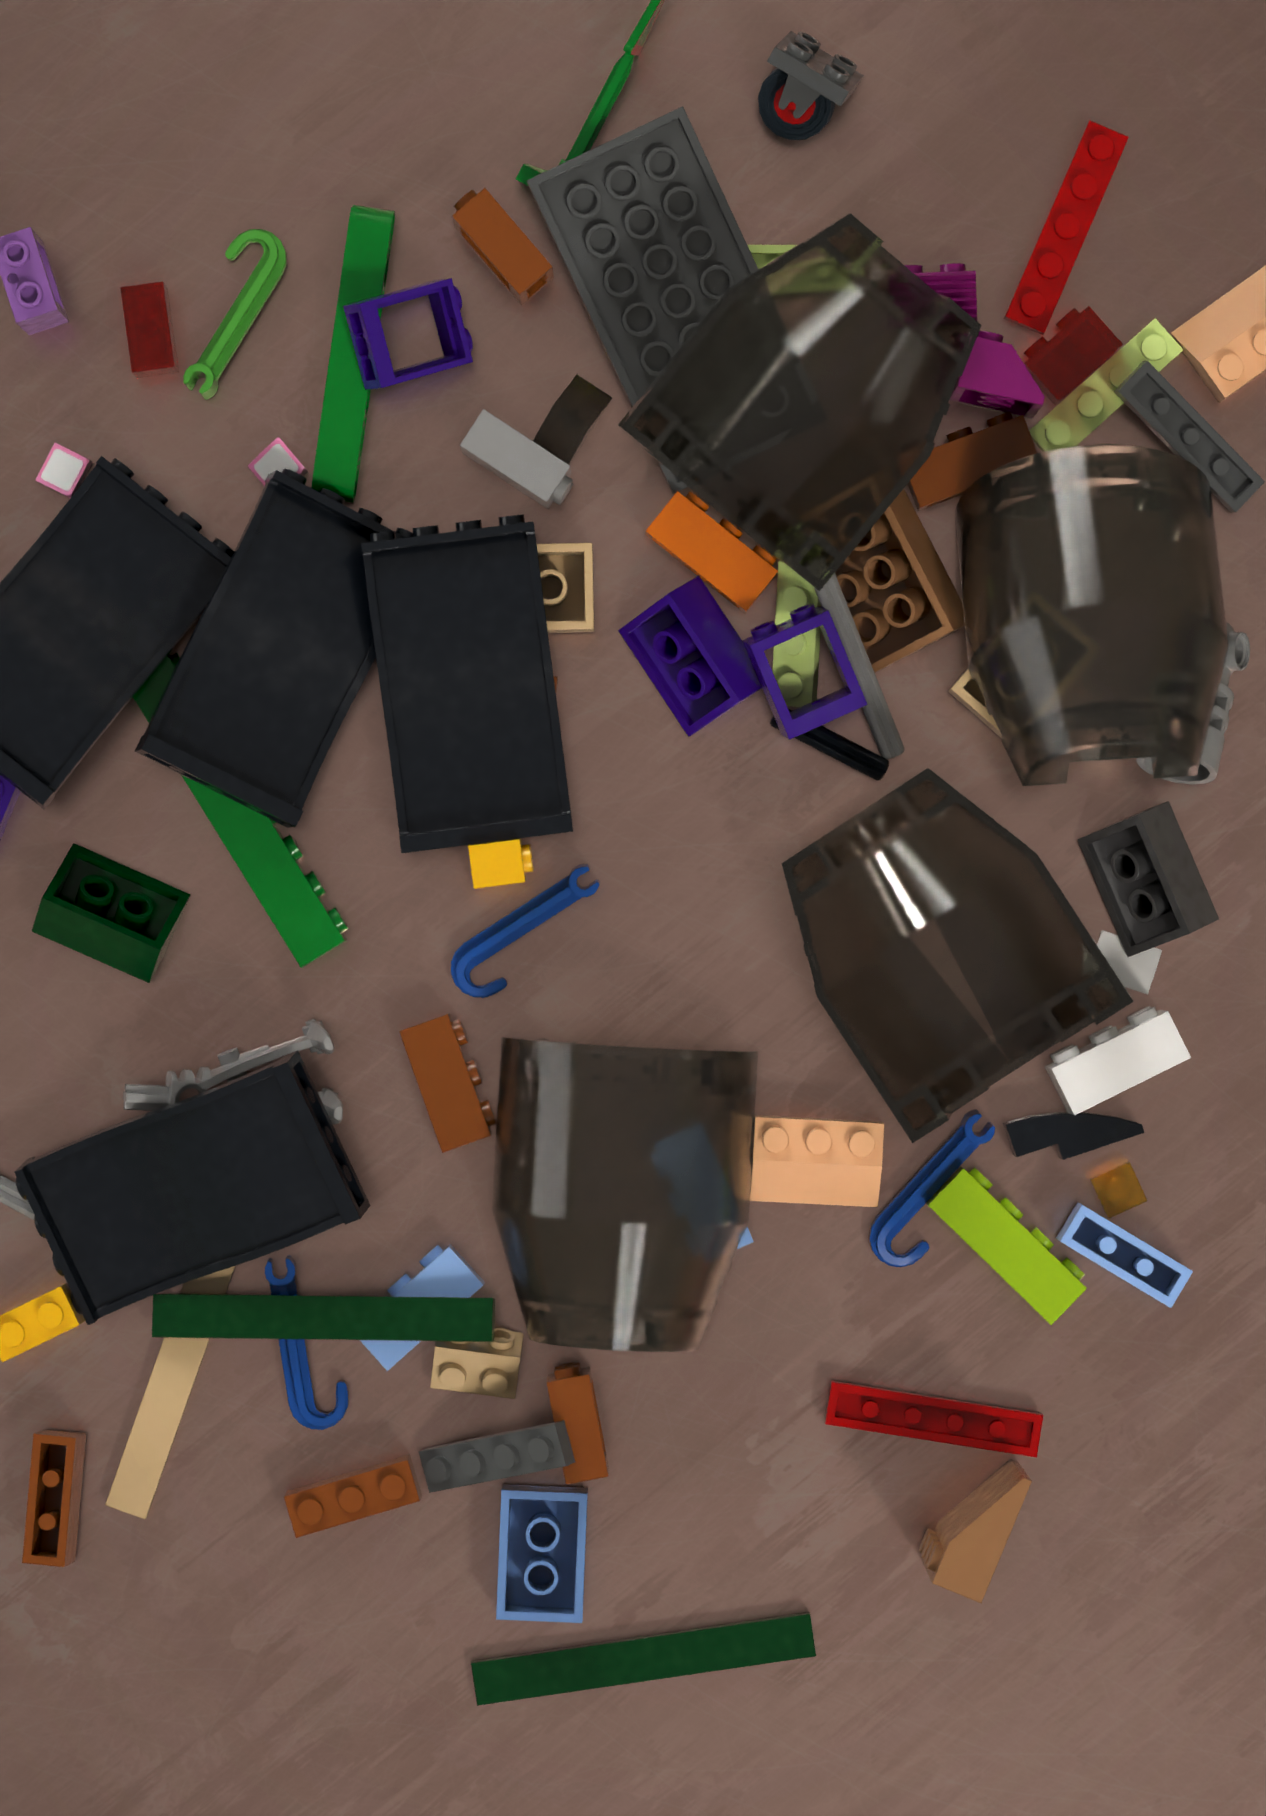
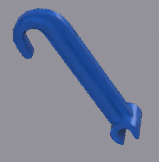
M580 864L576 866L568 876L464 942L455 951L451 961V975L455 985L463 993L481 998L489 997L503 990L507 986L505 978L501 977L485 985H476L471 981V970L577 900L593 895L599 887V880L596 879L586 887H582L577 883V878L589 871V865Z
M977 1109L971 1110L964 1115L961 1126L874 1220L870 1228L869 1240L872 1251L880 1261L889 1266L904 1267L914 1264L929 1250V1244L926 1241H920L905 1254H896L891 1249V1241L980 1144L987 1143L992 1139L995 1127L991 1122H988L980 1132L972 1131L973 1125L982 1117Z
M290 1255L286 1257L285 1261L288 1272L281 1276L274 1272L273 1259L269 1258L265 1266V1276L270 1284L271 1295L298 1296L294 1259ZM278 1339L288 1403L293 1417L301 1425L310 1429L324 1430L334 1426L343 1418L348 1407L346 1382L338 1381L336 1384L335 1408L328 1413L319 1411L314 1400L305 1340Z

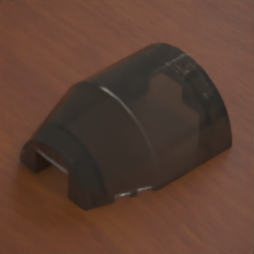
M851 213L846 214L729 287L617 425L628 437L695 494L818 591L825 586L930 457L935 445L933 441L943 415H947L950 404L948 402L958 376H962L982 326L949 297L937 294L881 246L884 241Z
M1100 444L1059 448L1026 456L1000 466L975 481L961 496L955 511L968 669L973 681L976 680L982 692L989 715L993 716L1000 730L1002 743L1022 785L1066 784L1069 762L1151 757L1153 778L1197 776L1229 646L1212 491L1206 475L1191 462L1168 452L1141 446Z
M929 768L782 863L795 916L798 918L804 941L805 954L810 964L817 998L912 1143L947 1122L953 1112L989 1090L991 1085L1060 1041L1061 1043L1093 1022L1098 1025L1134 1002L1039 855Z
M501 1036L492 1211L530 1340L550 1345L615 1351L682 1352L699 1349L718 1302V1295L726 1275L733 1264V1257L749 1223L758 1051L654 1048L547 1040V1038Z

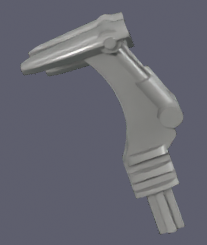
M311 1019L305 1022L306 1026L302 1028L304 1036L272 1047L265 1045L241 1054L238 1048L227 1050L217 1055L221 1066L212 1070L209 1067H200L196 1078L191 1069H183L179 1078H177L174 1071H168L166 1074V1086L125 1084L123 1108L124 1110L154 1111L179 1102L181 1093L187 1089L193 1088L197 1089L199 1094L208 1091V1088L224 1080L230 1082L247 1075L246 1071L274 1061L297 1050L301 1051L309 1048L311 1053L332 1054L335 1049L334 1043L322 1021ZM322 1088V1091L318 1092L328 1116L333 1125L339 1124L343 1118V1104L338 1097V1093L333 1092L332 1088Z

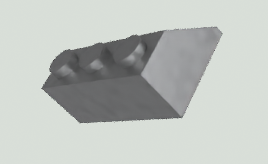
M1169 801L1077 839L1127 957L1188 935L1219 920Z

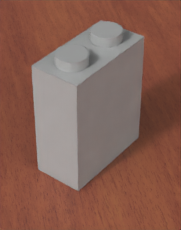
M484 409L460 444L464 455L547 509H549L553 501L561 505L574 485L572 483L573 479L570 478L572 474L570 465Z

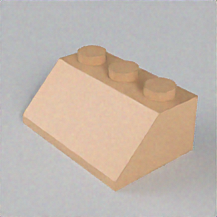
M1266 265L1170 333L1184 349L1182 352L1219 403L1266 370Z
M754 1115L750 1201L878 1207L883 1160L884 1123L880 1121Z

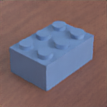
M502 1485L496 1620L583 1622L588 1488Z

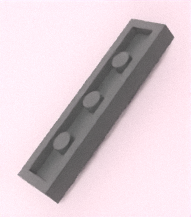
M1143 361L1114 391L1231 513L1237 512L1265 483L1248 463L1148 361Z
M564 1420L428 1447L418 1451L429 1493L565 1467L575 1463Z

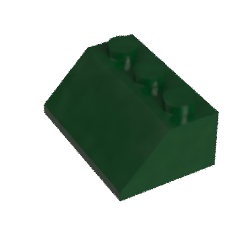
M73 843L41 899L32 932L150 983L166 953L189 901L190 894Z

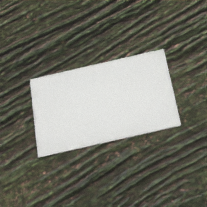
M1102 930L1087 975L1148 995L1162 950L1153 947L1127 957L1119 936Z

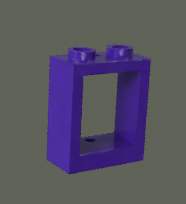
M452 278L434 280L343 306L365 390L384 388L473 362L471 355L473 342L469 331L463 324L460 313L462 299L459 290L453 285ZM428 295L444 356L393 370L378 309Z
M807 604L790 612L791 619L778 625L774 621L761 624L750 631L751 637L742 640L780 733L789 740L868 705L829 610L821 606L815 608L814 604ZM820 626L844 688L789 712L764 651Z

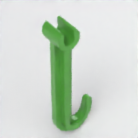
M249 229L239 234L226 250L225 255L230 261H234L250 243L262 245L264 253L196 364L189 366L184 373L183 381L189 390H193L198 379L206 378L205 383L199 390L205 400L212 398L216 394L219 377L281 279L286 268L287 255L281 240L272 232L263 229Z

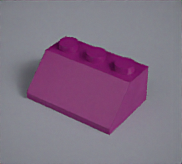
M978 331L977 336L969 335L960 350L949 400L1004 413L1011 412L1013 415H1024V417L1033 419L1043 406L1045 396L1012 344L1003 343V336L993 332Z

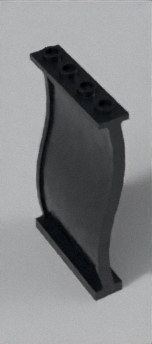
M102 456L98 459L96 466L31 548L0 582V776L44 810L100 736L205 610L234 553L220 539L215 538L211 542L200 534L199 531L202 529V526L190 515L182 511L178 516L165 505L168 499L151 485H147L143 489L131 479L134 476L133 471L116 458L111 463Z
M283 469L282 473L276 470L268 474L264 489L241 539L169 679L146 732L141 736L135 752L290 828L297 826L303 813L304 803L326 754L376 658L361 543L370 542V534L393 530L381 525L383 519L379 515L363 508H359L358 512L343 505L345 499L337 493L324 488L318 492L305 485L307 479L302 475L289 469ZM397 528L395 532L396 539L413 537L412 532L403 528Z
M524 514L499 517V526L482 528L481 520L455 523V532L439 533L438 525L413 528V537L396 539L395 531L370 534V542L361 543L392 769L401 853L573 832L534 522H525Z
M298 1050L283 1056L272 1064L216 1088L102 1129L39 1157H31L14 1172L18 1192L23 1199L28 1200L35 1214V1227L40 1236L47 1239L53 1252L52 1259L55 1269L61 1276L65 1277L71 1289L72 1304L79 1314H83L87 1325L95 1323L99 1318L164 1290L278 1251L342 1223L346 1225L359 1220L371 1206Z

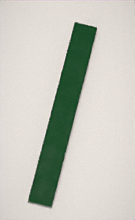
M153 1295L152 1337L494 1342V1298Z
M810 1612L476 1660L471 1661L477 1706L815 1657L816 1651Z

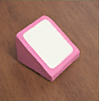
M279 437L248 465L249 469L264 486L268 474L276 470L282 473L283 469H289L302 476L308 472Z
M54 443L35 481L71 498L85 480L93 462Z

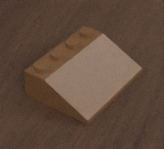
M895 470L871 478L772 533L778 547L780 534L784 533L826 536L825 559L831 562L874 673L972 623Z
M1012 1459L1007 1461L940 1519L935 1531L927 1529L922 1539L919 1553H922V1562L933 1584L982 1603L1032 1483V1480L1019 1462Z

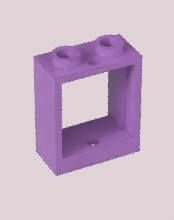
M31 227L1 236L0 275L16 323L28 335L69 323L42 239Z

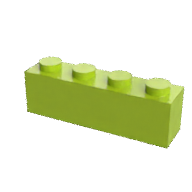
M960 1167L926 1204L1052 1325L1087 1289L1080 1282L1085 1274L1068 1257L1060 1262L1053 1256L1049 1250L1054 1244L1037 1227L1029 1232L1018 1221L1023 1214L1006 1197L999 1203L988 1192L993 1184L975 1167L969 1173L963 1167Z

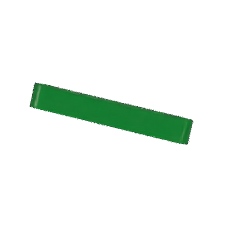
M352 205L350 211L311 486L312 489L318 492L322 488L333 491L345 499L344 502L354 503L356 497L371 389L365 390L343 306L385 294L395 222L394 210ZM382 308L378 309L380 320L382 315Z

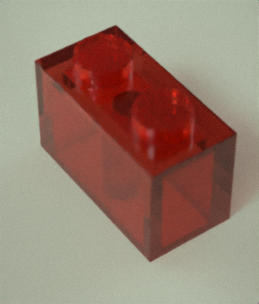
M162 281L120 287L132 373L136 378L179 373L167 286Z
M1090 306L1081 313L1076 308H1073L1056 324L1061 330L1049 341L1042 336L1024 352L1028 358L1024 365L1038 387L1054 405L1058 404L1123 345Z

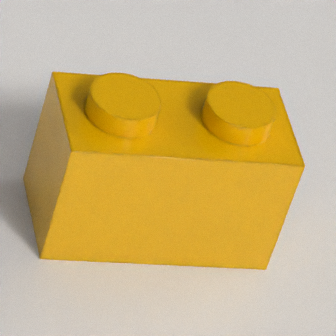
M521 838L468 845L474 889L524 883L526 881V872H533L531 845H522Z
M67 1283L0 1315L1 1362H5L85 1322L83 1315L79 1314L72 1304L71 1290Z

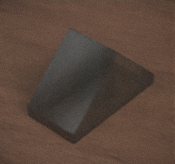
M576 375L552 406L533 442L569 465L613 398L579 375Z

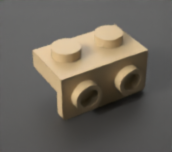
M495 1328L494 1342L436 1341L430 1388L515 1399L524 1334L505 1328Z

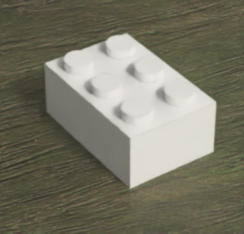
M1148 1006L1128 1016L1127 1019L1130 1024L1117 1030L1116 1026L1112 1027L1110 1025L1089 1035L1091 1044L1078 1049L1077 1045L1071 1044L1051 1054L1050 1057L1053 1062L1044 1067L1066 1111L1072 1115H1077L1190 1059L1191 1056L1168 1011H1156L1155 1007L1151 1008Z

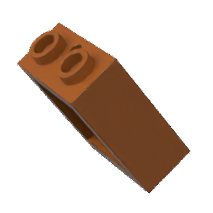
M486 188L478 194L474 190L469 191L454 205L457 211L452 215L456 230L521 306L554 278L552 265Z
M579 1361L555 1366L554 1374H548L547 1377L554 1422L565 1421L575 1463L563 1467L565 1483L567 1485L609 1477V1465L590 1367L581 1368Z

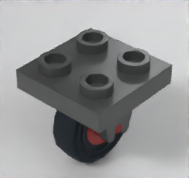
M790 31L775 46L767 62L777 68L763 81L758 95L759 113L765 125L777 136L788 140H806L819 134L831 120L835 103L841 107L856 90L864 76L856 71L857 65L850 59L839 54H835L834 57L819 48L821 44L818 40L804 32L795 34Z

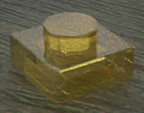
M1129 1161L1090 1178V1182L1108 1219L1147 1202Z

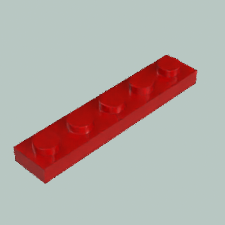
M1089 120L1004 319L1044 335L1127 143L1128 136Z
M831 1380L824 1423L839 1427L1037 1458L1043 1414Z

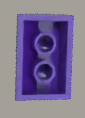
M700 576L671 591L618 630L688 737L762 689L741 638Z

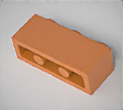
M677 491L647 528L645 535L695 575L700 576L705 583L746 614L777 575L778 570L773 567L776 559L758 545L752 550L739 540L743 533L726 519L722 518L717 523L705 512L709 506L695 494L689 491L686 496H683Z

